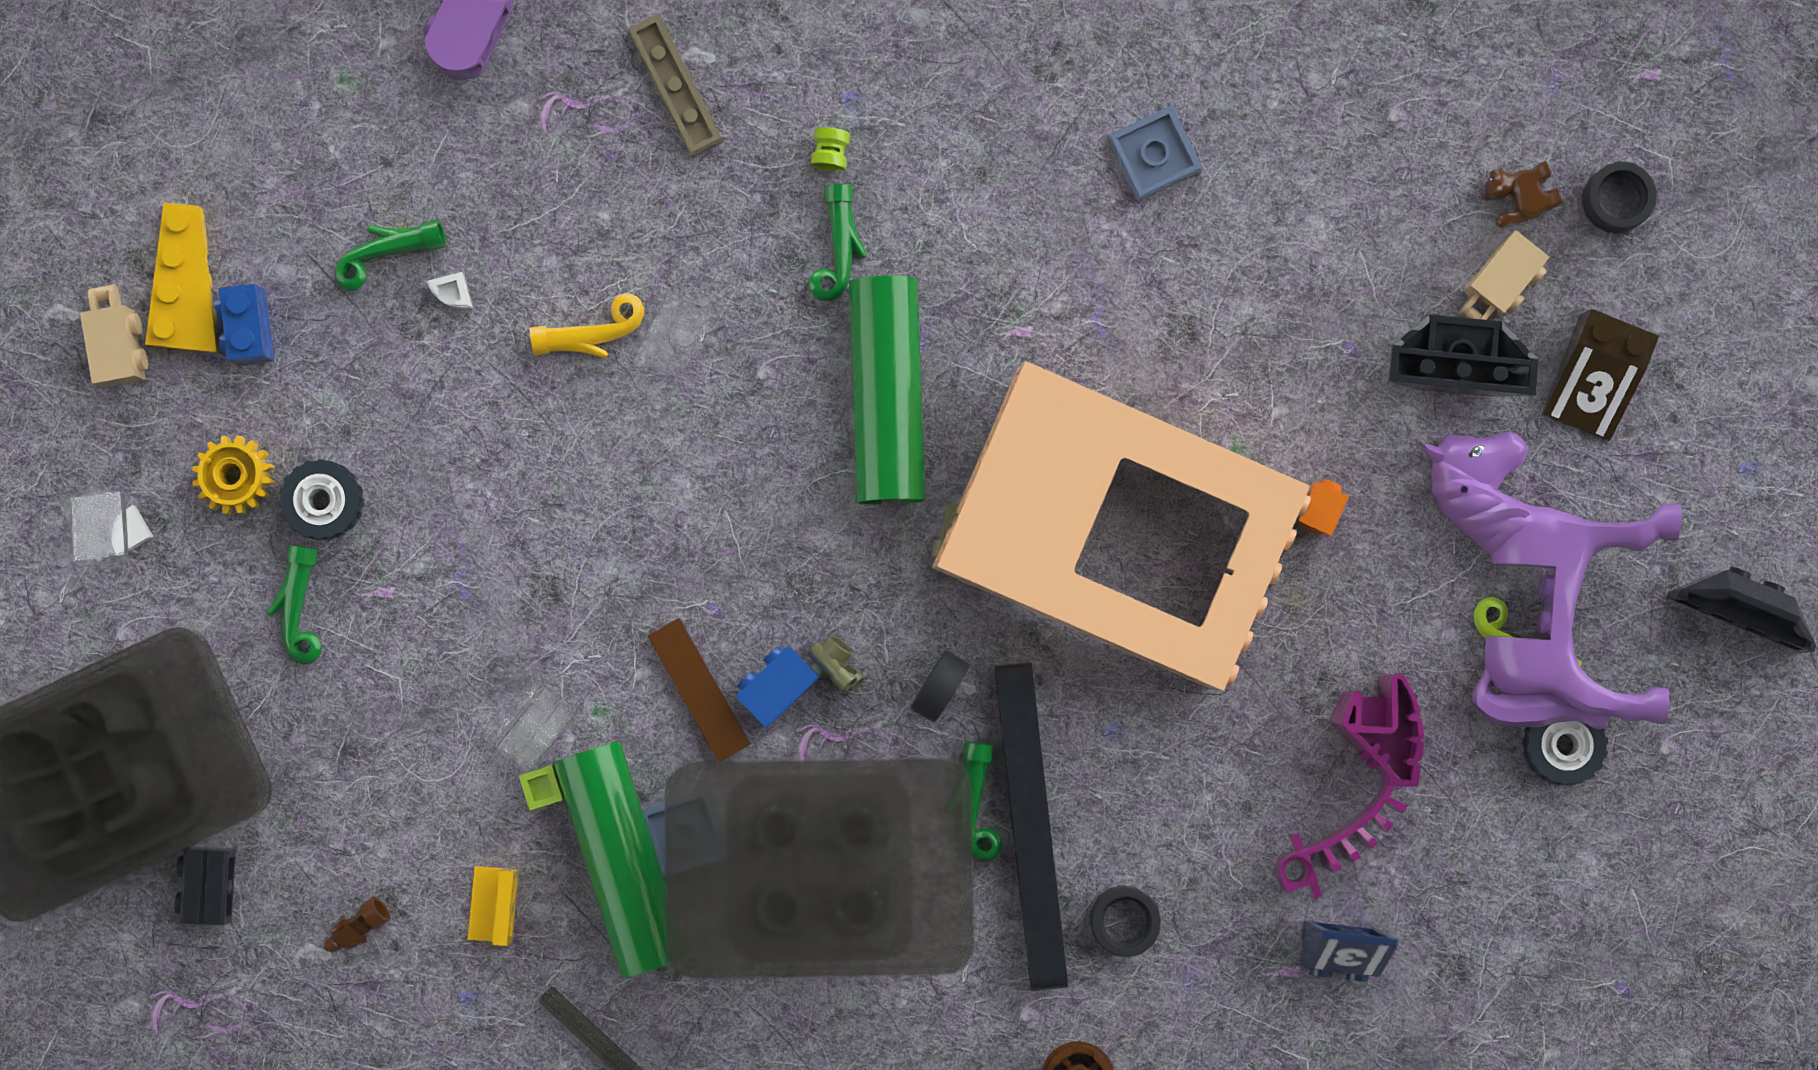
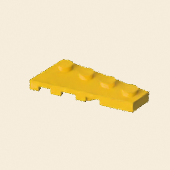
M163 203L145 345L149 347L221 354L216 335V311L213 308L211 288H213L212 278L209 273L207 260L209 253L204 211L200 206Z

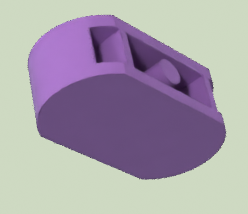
M440 0L442 4L436 16L432 15L428 19L424 29L426 50L433 62L444 74L456 79H469L478 76L484 71L513 10L512 0Z

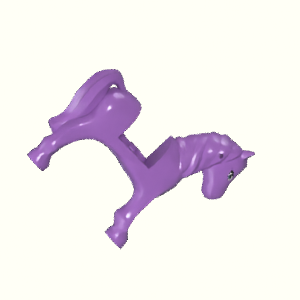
M1504 432L1486 438L1448 435L1441 440L1438 446L1425 444L1424 450L1433 461L1431 492L1438 502L1442 514L1449 518L1454 526L1466 534L1470 540L1481 544L1483 551L1491 554L1492 564L1550 569L1545 577L1540 578L1539 598L1545 599V611L1538 613L1536 633L1537 635H1543V640L1486 637V669L1472 693V703L1477 710L1495 724L1511 727H1542L1558 722L1578 721L1594 729L1601 730L1608 725L1611 716L1620 718L1625 722L1646 720L1655 724H1665L1669 712L1668 688L1652 687L1640 695L1615 693L1600 686L1583 672L1574 653L1572 626L1575 605L1587 565L1593 555L1599 550L1612 547L1645 551L1659 538L1677 541L1682 521L1680 503L1662 504L1648 519L1637 522L1609 523L1584 520L1570 513L1549 507L1525 504L1498 490L1505 476L1522 465L1529 452L1527 444L1516 433ZM1492 683L1495 688L1502 692L1501 694L1497 695L1492 693Z

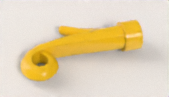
M624 293L618 295L611 305V313L616 322L612 324L547 328L546 325L531 327L529 330L533 355L540 356L551 354V352L569 351L607 358V351L595 346V344L609 342L632 333L641 324L644 316L642 301L633 294ZM623 304H630L633 307V315L628 320L620 314V307Z

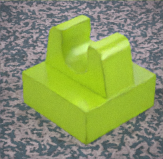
M554 764L519 776L530 811L565 800Z

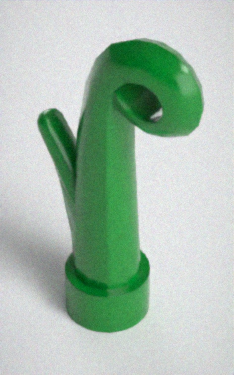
M849 184L824 186L825 204H828L835 272L828 269H820L815 271L809 278V290L813 297L819 301H833L841 296L846 289L851 272L852 247L862 259L867 257V252L860 241L853 219L851 205L853 203V185ZM821 278H827L833 283L830 290L826 291L820 287Z
M437 219L421 223V226L412 228H384L369 225L367 227L368 232L381 238L368 241L345 253L337 262L334 271L335 280L342 289L348 291L356 290L365 283L367 277L363 261L424 249L433 251L445 248L446 237L441 222ZM351 267H354L356 269V276L353 279H347V272Z
M289 544L286 560L289 564L286 575L276 598L267 610V614L272 616L283 606L282 641L287 655L296 663L311 664L321 654V641L314 633H298L312 567L316 566L318 549ZM304 640L310 645L307 653L302 652L298 646Z
M965 741L962 773L944 811L949 814L960 803V835L963 846L967 853L976 860L983 862L991 861L1001 853L1002 839L994 830H976L984 781L988 764L992 762L994 745ZM986 837L991 840L992 847L989 850H983L979 848L976 842Z

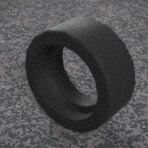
M1618 161L1604 166L1589 178L1583 189L1582 205L1585 215L1595 227L1605 232L1620 234L1633 230L1650 217L1656 206L1657 191L1653 179L1645 169L1631 162ZM1624 177L1637 188L1640 203L1636 212L1631 216L1614 218L1601 207L1598 198L1599 190L1608 179Z
M945 650L910 708L935 723L962 682L970 664Z
M1121 885L1109 888L1098 896L1091 908L1090 926L1093 936L1103 949L1115 956L1132 957L1144 953L1153 946L1160 933L1161 918L1157 905L1148 894L1136 887ZM1123 899L1133 900L1138 903L1145 911L1147 918L1146 929L1142 936L1129 943L1117 942L1110 938L1105 931L1103 923L1104 914L1108 907L1115 901Z

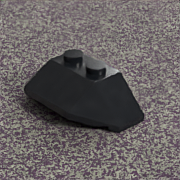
M1429 314L1391 346L1388 382L1416 390L1486 397L1535 396L1539 359L1527 349L1522 341L1502 321Z
M1736 567L1711 573L1669 591L1666 597L1674 602L1800 653L1814 652L1817 646L1796 598L1785 594V587L1770 581H1764L1763 584L1750 579L1751 573Z

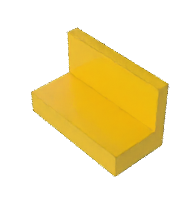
M474 866L468 940L492 942V945L508 946L512 943L519 869Z

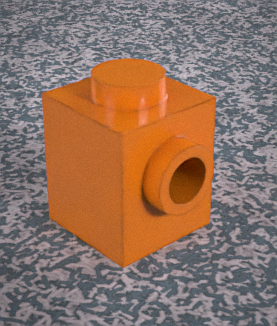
M1322 479L1321 483L1318 481L1311 483L1307 493L1311 497L1309 506L1302 517L1297 516L1295 525L1324 538L1332 536L1349 499V495L1341 492L1343 489L1341 485L1327 479Z

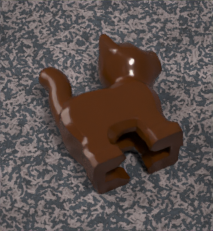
M1547 161L1537 164L1533 169L1521 170L1513 174L1507 173L1501 168L1490 171L1489 178L1485 184L1486 195L1483 199L1487 201L1497 200L1510 194L1515 210L1500 214L1496 219L1498 227L1502 228L1508 223L1517 224L1534 219L1543 211L1551 210L1563 203L1557 188L1543 192L1540 187L1541 183L1546 182V179L1551 177Z

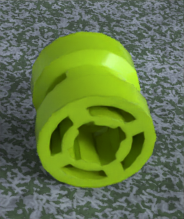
M816 128L814 141L817 145L816 151L811 155L810 165L826 171H845L847 158L844 153L845 148L849 146L851 134L836 128Z

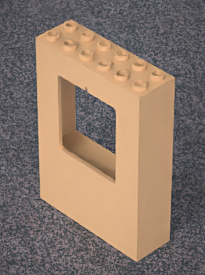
M1025 361L1016 370L956 510L959 515L953 517L952 525L946 533L932 569L1206 688L1224 691L1226 685L1232 686L1237 677L1239 666L1235 665L1240 652L1245 653L1252 641L1254 633L1249 630L1254 618H1260L1266 608L1268 598L1264 597L1268 585L1269 583L1274 584L1280 575L1282 564L1278 563L1283 550L1288 551L1295 539L1296 530L1292 528L1297 516L1302 517L1309 506L1311 497L1307 493L1310 486ZM1122 458H1126L1246 511L1248 514L1246 523L1226 567L1233 571L1232 575L1224 573L1204 622L1200 627L1082 577L1074 571Z

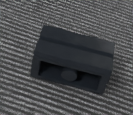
M205 847L184 849V855H180L177 861V876L182 877V892L176 894L174 903L175 913L180 914L181 924L225 925L232 923L236 849Z

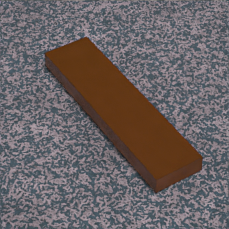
M677 618L649 634L650 642L718 762L751 745L681 619Z

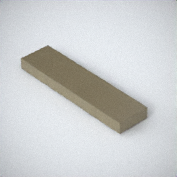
M660 15L652 16L628 28L627 31L691 158L723 143L724 141Z

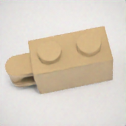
M1517 230L1513 231L1505 238L1463 290L1470 298L1457 314L1463 318L1487 320L1490 315L1498 318L1505 312L1511 315L1524 300V297L1520 295L1528 284L1534 287L1544 276L1547 270L1542 266L1550 257ZM1475 302L1485 309L1482 314L1472 307Z
M116 284L89 289L88 298L91 311L80 312L92 384L101 388L146 380L144 370L148 369V359L145 350L140 348L138 335L142 334V324L139 315L134 313L133 309L121 304L120 293ZM109 300L110 307L102 308L101 302Z

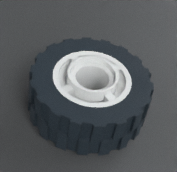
M322 459L306 461L303 465H297L293 468V472L283 480L285 481L284 485L280 487L279 494H281L279 508L282 509L284 521L290 524L289 527L293 531L300 533L301 536L315 540H332V538L345 535L347 530H352L357 519H360L362 515L361 508L364 506V499H362L363 489L358 484L357 477L343 465ZM320 490H326L330 496V503L323 510H318L313 503L315 494Z
M1578 721L1558 722L1542 727H1525V735L1521 743L1524 748L1522 753L1524 759L1529 764L1527 766L1531 771L1538 774L1537 777L1547 780L1555 785H1576L1583 783L1585 780H1590L1595 776L1594 773L1601 770L1604 758H1607L1608 751H1606L1607 744H1609L1608 737L1605 736V728L1601 730L1594 729ZM1561 735H1566L1572 740L1573 748L1568 755L1561 754L1557 749V740Z

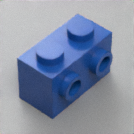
M256 284L219 288L220 299H216L215 309L218 320L223 321L224 335H220L222 355L224 357L227 356V360L237 366L273 362L274 354L266 290Z
M789 645L784 650L777 646L763 660L767 666L758 675L751 671L737 685L741 691L735 697L765 728H768L820 678Z

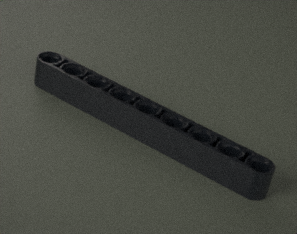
M1027 662L995 666L1031 992L1068 988L1032 664Z

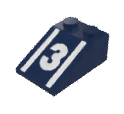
M1305 921L1300 965L1310 969L1309 975L1331 978L1332 971L1346 973V979L1368 982L1369 976L1380 977L1398 947V939L1378 929Z

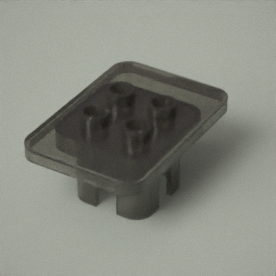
M176 627L164 630L0 706L1 916L16 922L39 918L259 815L267 807L272 794L270 778L213 651L202 634L188 628Z
M944 758L703 761L684 764L677 768L669 777L665 789L666 951L671 965L680 974L690 978L948 975L962 969L970 960L974 949L972 789L968 774L956 762Z

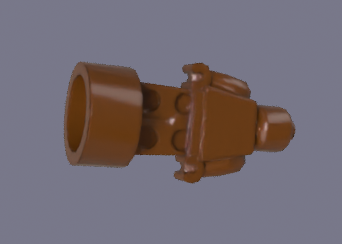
M372 897L360 906V910L355 916L345 919V915H342L340 921L331 929L333 936L325 940L324 949L327 952L333 953L341 946L350 949L356 947L359 943H365L367 941L366 933L372 929H379L390 921L391 917L388 909L381 900Z

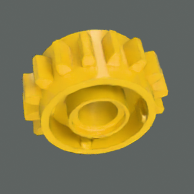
M238 435L235 437L234 443L227 436H221V444L217 445L211 441L207 443L209 450L205 454L199 452L197 455L201 459L199 466L192 467V470L198 473V479L192 483L194 486L201 487L202 489L198 495L199 499H211L209 508L217 510L222 505V513L231 515L234 508L238 514H246V506L249 505L252 508L258 509L260 507L258 500L261 497L269 498L270 496L266 491L268 485L275 484V480L269 478V472L274 470L275 467L265 462L269 453L264 450L256 452L259 443L253 440L249 441L245 446V438ZM238 466L241 471L240 479L235 484L230 485L227 481V473L230 468Z

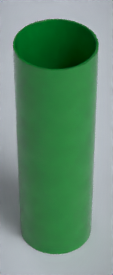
M900 275L856 278L849 281L857 504L882 505L883 499H901V504L926 501L918 279Z
M621 741L596 747L553 762L621 978L642 974L689 956Z

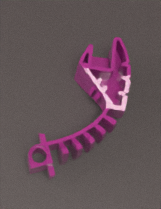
M1380 675L1378 678V697H1362L1360 691L1342 692L1329 723L1359 751L1357 756L1362 761L1368 760L1366 765L1371 770L1377 769L1382 785L1367 807L1350 823L1336 832L1303 846L1299 834H1288L1294 850L1280 856L1275 864V873L1284 892L1289 893L1308 885L1312 898L1314 900L1320 898L1322 892L1309 855L1318 852L1320 862L1329 872L1338 871L1342 867L1330 851V846L1337 844L1342 857L1349 862H1355L1361 856L1346 838L1354 833L1363 846L1373 849L1378 842L1363 826L1371 820L1378 829L1389 832L1393 824L1378 813L1382 806L1386 804L1401 814L1408 807L1390 797V794L1395 786L1419 787L1421 765L1418 762L1423 757L1424 742H1422V739L1424 738L1422 718L1418 717L1421 712L1417 699L1404 675ZM1293 860L1300 861L1303 868L1302 874L1295 880H1289L1285 873L1287 864Z

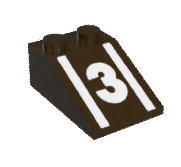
M1592 308L1581 314L1541 414L1610 441L1648 367L1659 335Z

